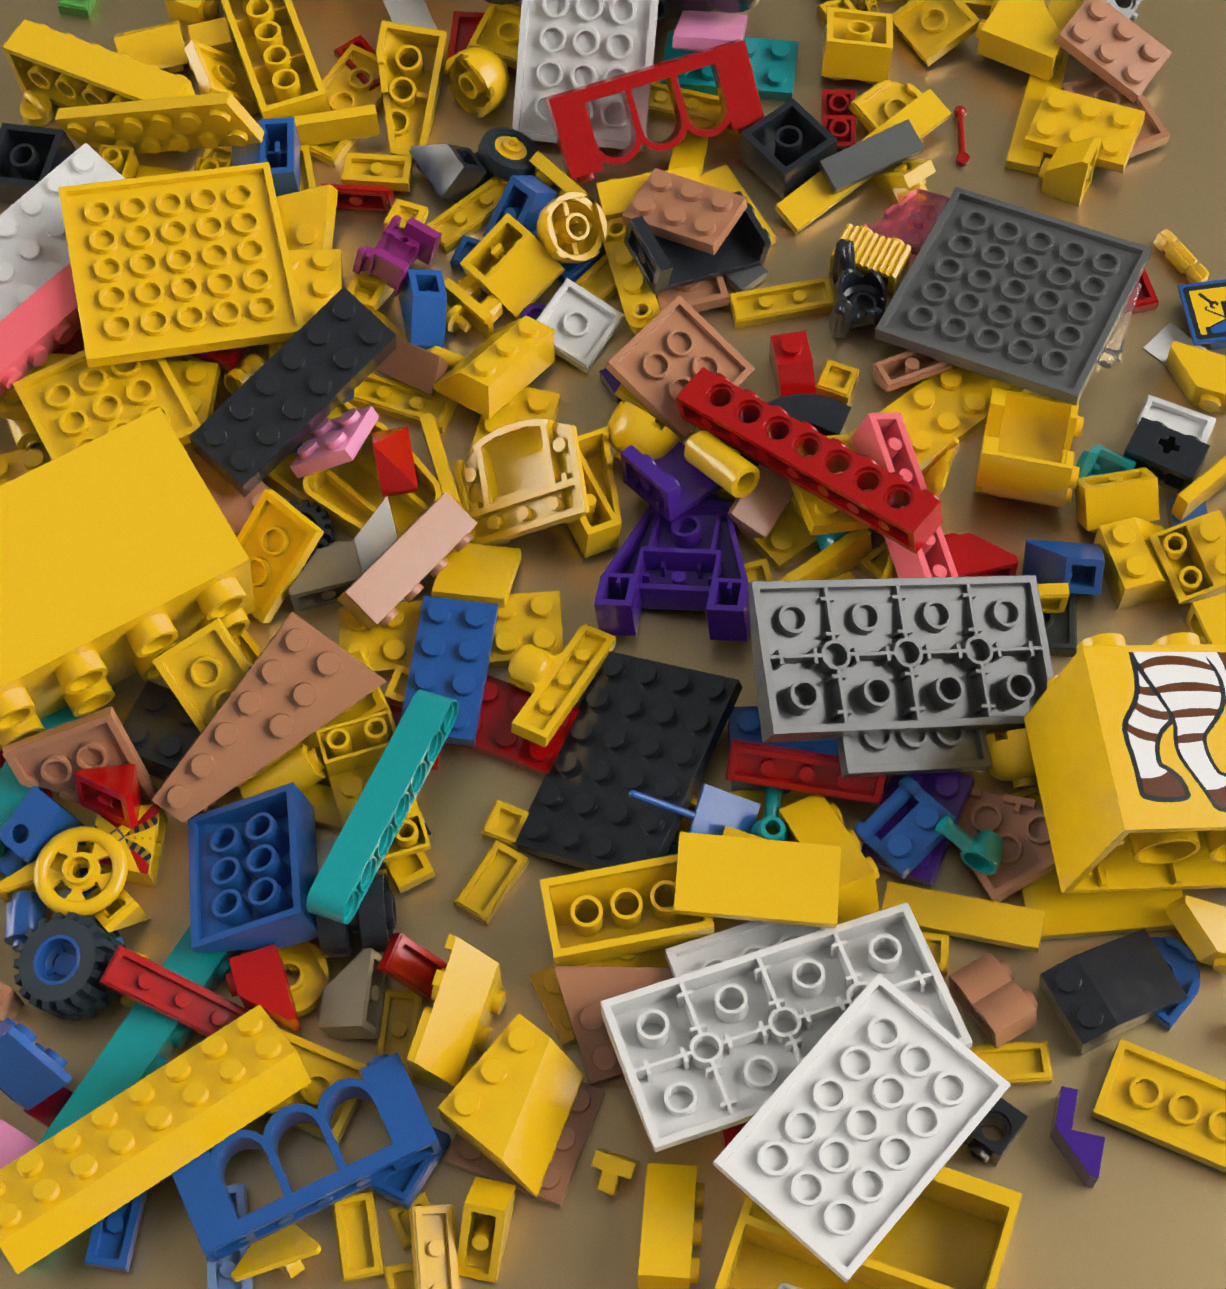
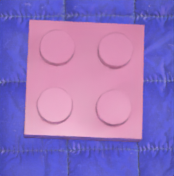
M372 406L360 410L350 409L340 417L331 420L325 418L312 431L307 441L298 448V455L290 466L291 470L297 478H301L353 461L377 422L379 415Z

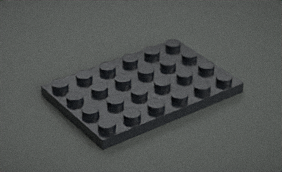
M610 651L591 681L578 707L579 712L549 774L545 775L528 810L529 815L516 842L512 844L517 846L518 851L587 870L666 856L684 816L631 798L629 791L635 790L688 809L743 688L739 679Z

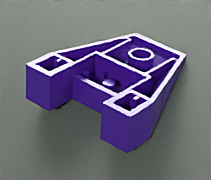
M703 500L671 522L665 519L652 506H649L600 576L594 602L598 629L611 635L636 636L642 608L706 611L710 640L747 642L750 629L749 582L733 521L727 514L730 510L728 501Z

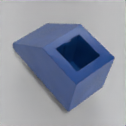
M408 269L403 290L399 294L407 342L425 350L433 346L444 348L447 294L442 271Z
M1026 539L1022 576L1036 575V580L1040 584L1068 583L1069 593L1101 595L1105 564L1101 544Z

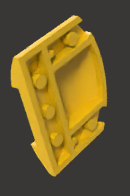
M531 419L512 423L487 434L472 445L475 451L467 461L464 462L459 459L454 465L461 507L478 523L469 532L473 536L469 543L492 546L510 543V539L561 523L570 524L590 512L577 430L574 425L568 423L564 425L549 419Z

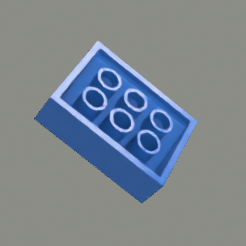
M293 782L188 819L191 949L195 953L253 950L276 944L277 948H287L318 937L316 915L308 913L306 908L308 893L318 875L314 806Z

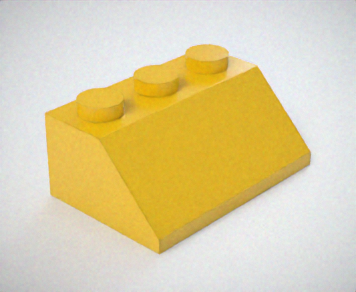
M524 316L499 328L435 382L433 390L490 419L555 362L554 329L528 316Z

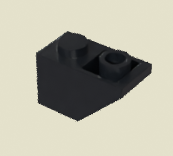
M451 144L412 146L409 150L417 162L416 166L419 171L427 176L433 185V191L444 200L453 199L460 201L474 190L487 172L470 148Z

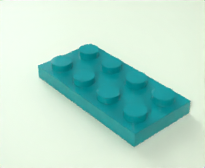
M668 31L664 61L697 51L672 48L675 31ZM744 37L743 40L746 43L760 99L789 101L792 99L799 41ZM711 65L677 75L680 88L718 95ZM666 79L660 80V83L667 85Z

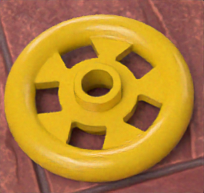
M79 826L64 830L52 837L37 856L33 872L36 892L42 902L56 913L61 912L67 915L68 912H74L81 916L96 914L111 905L122 892L128 875L127 856L120 842L102 829ZM78 842L94 843L93 852L91 854L87 852L76 853ZM58 854L67 857L61 867V871L50 868ZM110 858L112 872L101 874L99 860ZM80 868H88L86 876L76 878V872ZM62 881L72 890L65 899L54 891L55 887ZM98 884L101 892L95 897L86 900L83 891L89 890Z

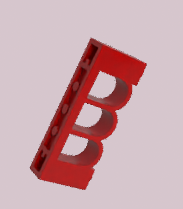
M741 39L545 97L567 176L571 179L577 178L578 183L597 178L596 172L604 170L602 161L617 165L632 160L640 151L641 145L656 151L670 150L679 145L684 139L686 132L701 137H713L728 128L730 130H737L738 134H741V132L764 118L745 40ZM711 65L721 111L718 119L712 125L706 128H696L687 116L677 75ZM666 79L676 116V125L673 133L663 141L653 142L645 136L642 130L631 89ZM621 92L631 129V140L623 152L617 155H606L600 151L596 143L586 103Z

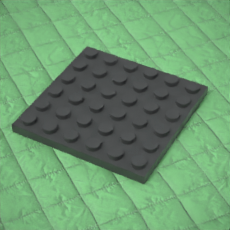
M955 187L876 326L875 339L1076 406L1150 259L1152 248Z

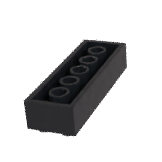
M343 287L189 436L192 449L245 498L396 349L397 335Z

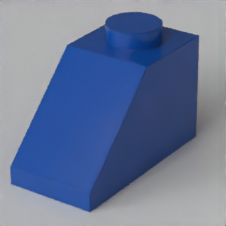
M511 175L483 236L485 237L506 213H509L532 233L536 229L540 211L548 202L556 198L558 193L533 175Z

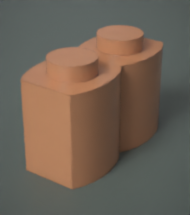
M988 952L948 976L951 994L964 1012L973 1019L984 1037L996 1049L1037 1025L1036 1010L1038 1009V1003L1035 997L1027 988L1021 989L1013 982L1015 979L1014 974L1003 959L998 961Z

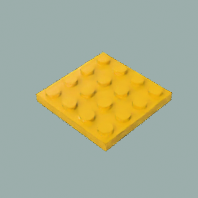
M82 350L12 383L51 460L159 407L182 446L190 443L189 436L201 426L200 421L164 358L88 368L85 350Z

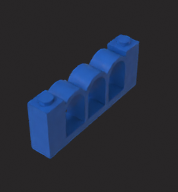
M398 1052L390 1056L389 1054H382L371 1059L367 1063V1067L360 1070L364 1080L347 1078L336 1081L324 1091L319 1099L317 1110L304 1104H292L282 1107L271 1116L265 1125L263 1136L256 1131L238 1130L216 1144L212 1151L210 1149L172 1173L202 1250L212 1263L442 1151L437 1136ZM352 1098L366 1099L373 1103L378 1110L393 1144L347 1166L332 1131V1115L336 1108L345 1100ZM301 1123L312 1124L322 1131L339 1170L294 1191L279 1158V1141L284 1132L293 1125ZM246 1149L260 1150L267 1155L284 1197L240 1218L226 1185L224 1176L226 1165L231 1157L239 1151Z

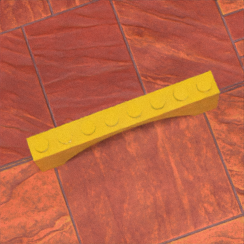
M994 0L988 19H982L976 30L975 38L979 39L977 54L1050 82L1064 58L1065 50L1054 42L1062 30L1052 19L1044 0Z

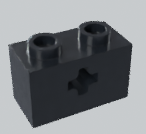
M1142 417L1123 456L1137 462L1134 469L1146 467L1158 478L1159 486L1179 494L1196 480L1210 445L1202 442L1195 436L1185 435L1170 429L1162 422L1151 421Z

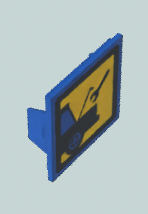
M1226 279L1178 285V292L1193 344L1210 343L1212 349L1226 348Z

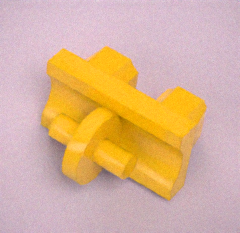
M467 275L456 283L448 277L444 280L447 294L445 329L449 332H454L461 328L464 332H467L472 327L485 339L489 338L494 333L493 323L503 314L501 301L494 295H489L479 303L475 298L481 294V287L473 277Z

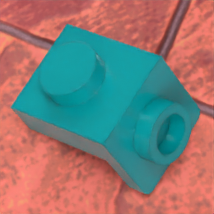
M1097 444L1089 452L1086 450L1082 452L1076 466L1080 467L1078 478L1132 470L1137 462Z

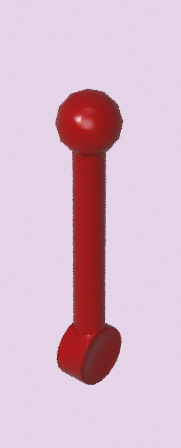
M959 105L953 111L954 116L957 118L959 153L956 156V164L960 167H965L969 164L970 159L965 150L964 117L967 111L964 106Z

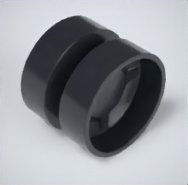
M385 868L379 869L355 916L349 924H342L316 915L318 939L323 958L351 956L354 933H359L363 949L372 948L378 953L385 952L393 930L397 929L395 896L393 889L390 890Z

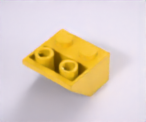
M506 213L460 262L466 274L473 277L485 293L494 295L501 301L502 307L517 320L520 318L522 310L528 305L533 304L564 271L563 266L551 257L539 240L509 213Z
M1220 509L1149 535V540L1179 605L1189 604L1226 593V521Z

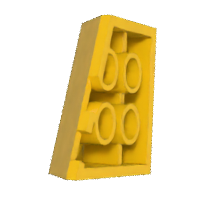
M452 934L448 935L444 947L449 950L450 954L446 969L436 970L432 982L434 986L431 999L435 1001L433 1008L426 1006L423 1010L406 1059L416 1084L447 1095L451 1093L475 1065L479 1050L486 1051L493 1033V1028H490L489 1025L494 1013L500 1015L507 998L498 962Z
M518 1013L439 1105L438 1110L442 1121L537 1198L549 1163H551L555 1154L556 1145L584 1080V1074L548 1035Z

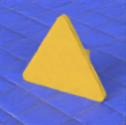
M293 1223L252 1243L232 1271L231 1277L234 1282H238L278 1268L280 1271L285 1269L288 1277L292 1279L305 1269L301 1261L302 1259L320 1253V1244Z

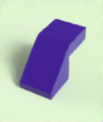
M1062 1086L1055 1101L1050 1138L1082 1184L1093 1188L1099 1179L1105 1137L1072 1130L1078 1090Z

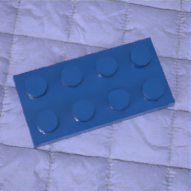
M424 596L401 718L419 689L456 699L458 701V714L445 743L475 747L499 612L498 604Z

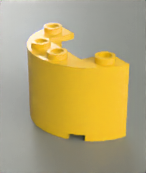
M993 388L974 492L1062 508L1064 503L1070 504L1073 489H1076L1080 470V467L1073 465L1074 452L1070 451L1073 437H1081L1084 417L1078 416L1079 402L1075 406L1050 397Z

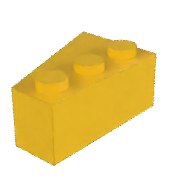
M328 184L277 196L288 250L332 249L338 190L332 185Z
M608 426L577 436L590 512L567 525L585 558L618 547L622 522L617 487L614 481L613 458L610 452Z
M813 794L779 809L780 819L788 829L789 842L841 846L837 925L880 911L876 879L880 878L878 868L870 856L865 858L862 854L861 844L856 833L852 829L847 831L844 827L843 817L838 806L835 803L829 804L824 795Z
M647 1163L638 1267V1289H691V1284H699L700 1258L692 1256L693 1246H701L703 1220H695V1209H704L705 1183H697V1166Z

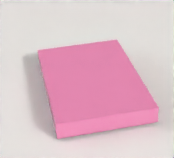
M682 11L673 34L672 48L701 51L737 39L743 40L748 15Z

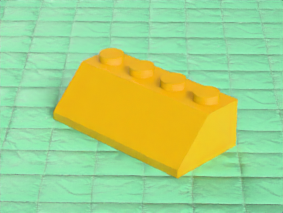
M677 854L539 880L555 966H575L669 948L714 934L712 917L673 914Z

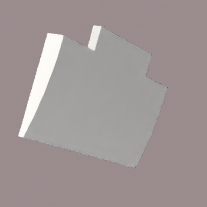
M908 902L838 924L836 928L751 921L665 949V957L674 978L600 1001L604 1024L654 1152L748 1122L878 973L967 1048L972 1047L973 1044Z

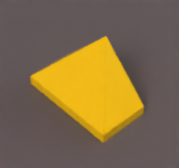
M98 886L85 899L88 900L101 892L100 887ZM124 888L111 905L93 914L108 933L151 919Z

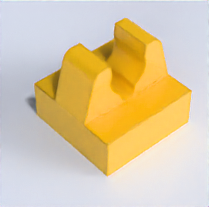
M603 1148L597 1149L591 1164L592 1167L602 1170L597 1190L611 1195L617 1194L622 1177L627 1179L636 1177L640 1161Z

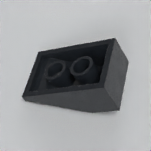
M1145 928L1076 954L1040 974L1039 987L1081 1056L1188 998Z

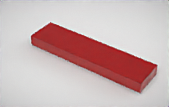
M732 739L725 774L726 780L875 804L881 803L886 776L842 778L840 760L837 755Z
M121 945L117 947L99 981L100 984L205 1037L211 1036L250 1011Z

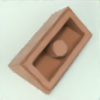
M396 337V349L374 371L433 396L435 393L433 384L444 376L449 365L441 356Z
M908 350L872 363V379L882 389L889 392L952 369V364Z
M761 464L758 465L760 479L755 489L746 497L737 498L727 513L747 538H766L794 495L787 479Z

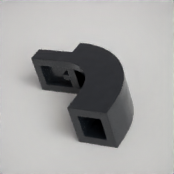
M792 394L768 402L771 406L778 405L782 407L789 416L796 420L812 424L819 433L825 436L840 435L852 408L832 398L816 394ZM740 453L741 456L758 467V462Z

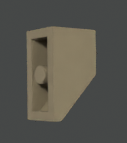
M354 540L349 542H333L327 547L316 550L289 588L295 613L340 602L337 598L362 574Z
M364 948L323 989L322 1003L317 1011L319 1029L336 1040L380 1038L388 978L386 974L377 969L382 955L372 948Z

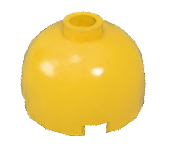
M469 47L446 61L445 75L450 72L452 80L448 84V88L456 102L466 112L472 114L476 111L480 114L478 117H484L504 102L510 88L509 74L506 63L495 53L486 48Z
M568 192L552 199L540 211L536 228L539 242L552 258L561 263H581L597 256L600 252L598 250L601 248V244L606 242L608 235L607 220L602 208L597 203L592 204L589 199L585 198L587 195L580 192Z
M627 401L619 403L608 422L609 443L617 451L613 457L620 463V452L630 445H633L643 455L647 454L655 460L667 454L680 442V439L667 426L662 428L656 423V418Z
M1026 728L1006 731L1007 733L1002 734L1001 738H995V734L986 735L992 767L987 769L990 775L1001 781H1013L1014 788L1037 785Z

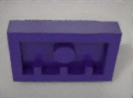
M678 442L663 457L655 460L647 454L643 455L633 445H630L620 452L623 482L669 522L722 488L686 461L684 457L685 445L681 442Z

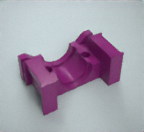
M395 215L387 228L383 230L382 236L374 249L367 245L365 248L360 247L357 250L352 272L359 274L361 271H368V276L373 274L386 281V285L395 289L394 297L400 294L403 290L409 266L417 259L429 265L435 259L442 232L439 233L414 219V217L406 222L403 231L399 229L401 217Z

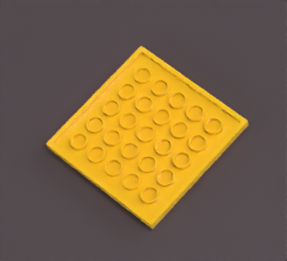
M269 162L58 187L88 368L286 342L304 326Z

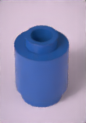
M15 892L11 895V901L6 905L4 941L12 946V949L16 952H19L17 951L19 944H25L28 937L25 934L29 929L36 930L39 928L37 922L46 918L47 906L39 898L37 892Z

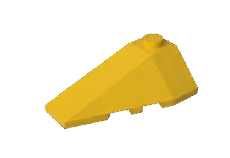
M384 20L381 22L376 57L391 155L412 156L409 152L412 146L428 145L445 73L444 68L449 48L447 31Z

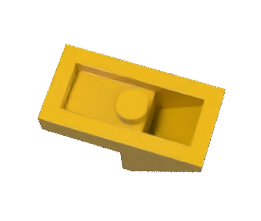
M908 159L871 178L900 210L906 211L928 196L925 178L936 172L931 159Z

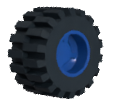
M61 912L52 914L51 921L43 918L37 922L39 928L36 930L30 928L25 934L28 937L25 944L20 943L17 951L21 952L20 958L14 959L13 968L19 970L14 979L15 984L21 986L19 993L22 997L29 1000V1004L58 1018L64 1020L67 1018L71 1021H81L82 1016L90 1019L96 1016V1009L104 1011L110 1006L109 998L111 996L116 998L119 993L100 984L99 981L119 945L123 946L120 941L116 940L117 936L113 932L108 933L102 925L74 912H68L67 915Z

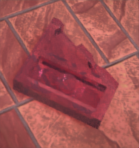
M917 188L906 195L902 202L886 209L884 217L872 226L866 223L864 226L872 230L873 233L883 235L885 238L894 237L902 240L905 245H910L911 254L917 255L949 197Z

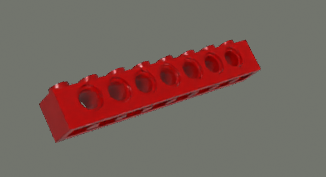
M702 367L676 396L680 416L683 420L702 431H709L726 445L915 554L943 523L941 501L934 493L926 489L920 490L908 483L901 474L897 472L890 473L881 468L869 456L858 455L848 449L839 439L826 437L819 433L812 424L796 420L778 405L771 406L761 400L750 389L743 390L732 384L721 373L715 374Z

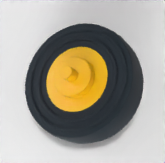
M497 127L488 130L482 137L478 147V158L488 172L498 178L509 181L511 175H532L536 167L529 160L538 149L534 142L523 133L510 128Z

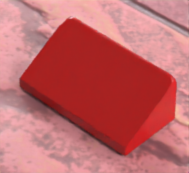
M330 184L338 190L336 209L390 212L393 206L394 191L389 187Z

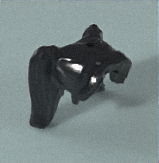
M840 239L836 243L833 257L834 306L829 318V330L836 339L845 338L852 328L871 324L874 326L878 325L886 311L887 290L884 279L875 273L873 269H869L867 274L857 272L854 242Z

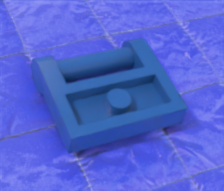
M905 775L898 782L900 787L864 823L859 821L852 828L858 839L902 879L946 837L935 831L937 823L944 816L949 815L956 825L959 824L955 816L923 790L909 775ZM910 798L918 803L882 840L874 835Z

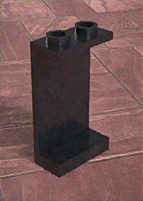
M740 191L734 192V194L743 196ZM747 203V208L715 255L653 235L643 216L629 220L624 243L652 292L656 294L764 265L771 246V239L768 231L763 229L756 218L752 205Z

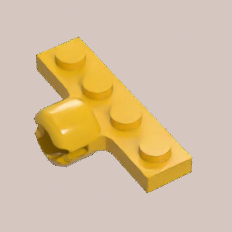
M583 623L563 652L558 655H552L550 652L532 644L521 645L509 663L508 671L510 675H508L507 680L511 685L532 695L513 720L511 732L546 747L601 668L608 653L612 652L615 648L616 636Z

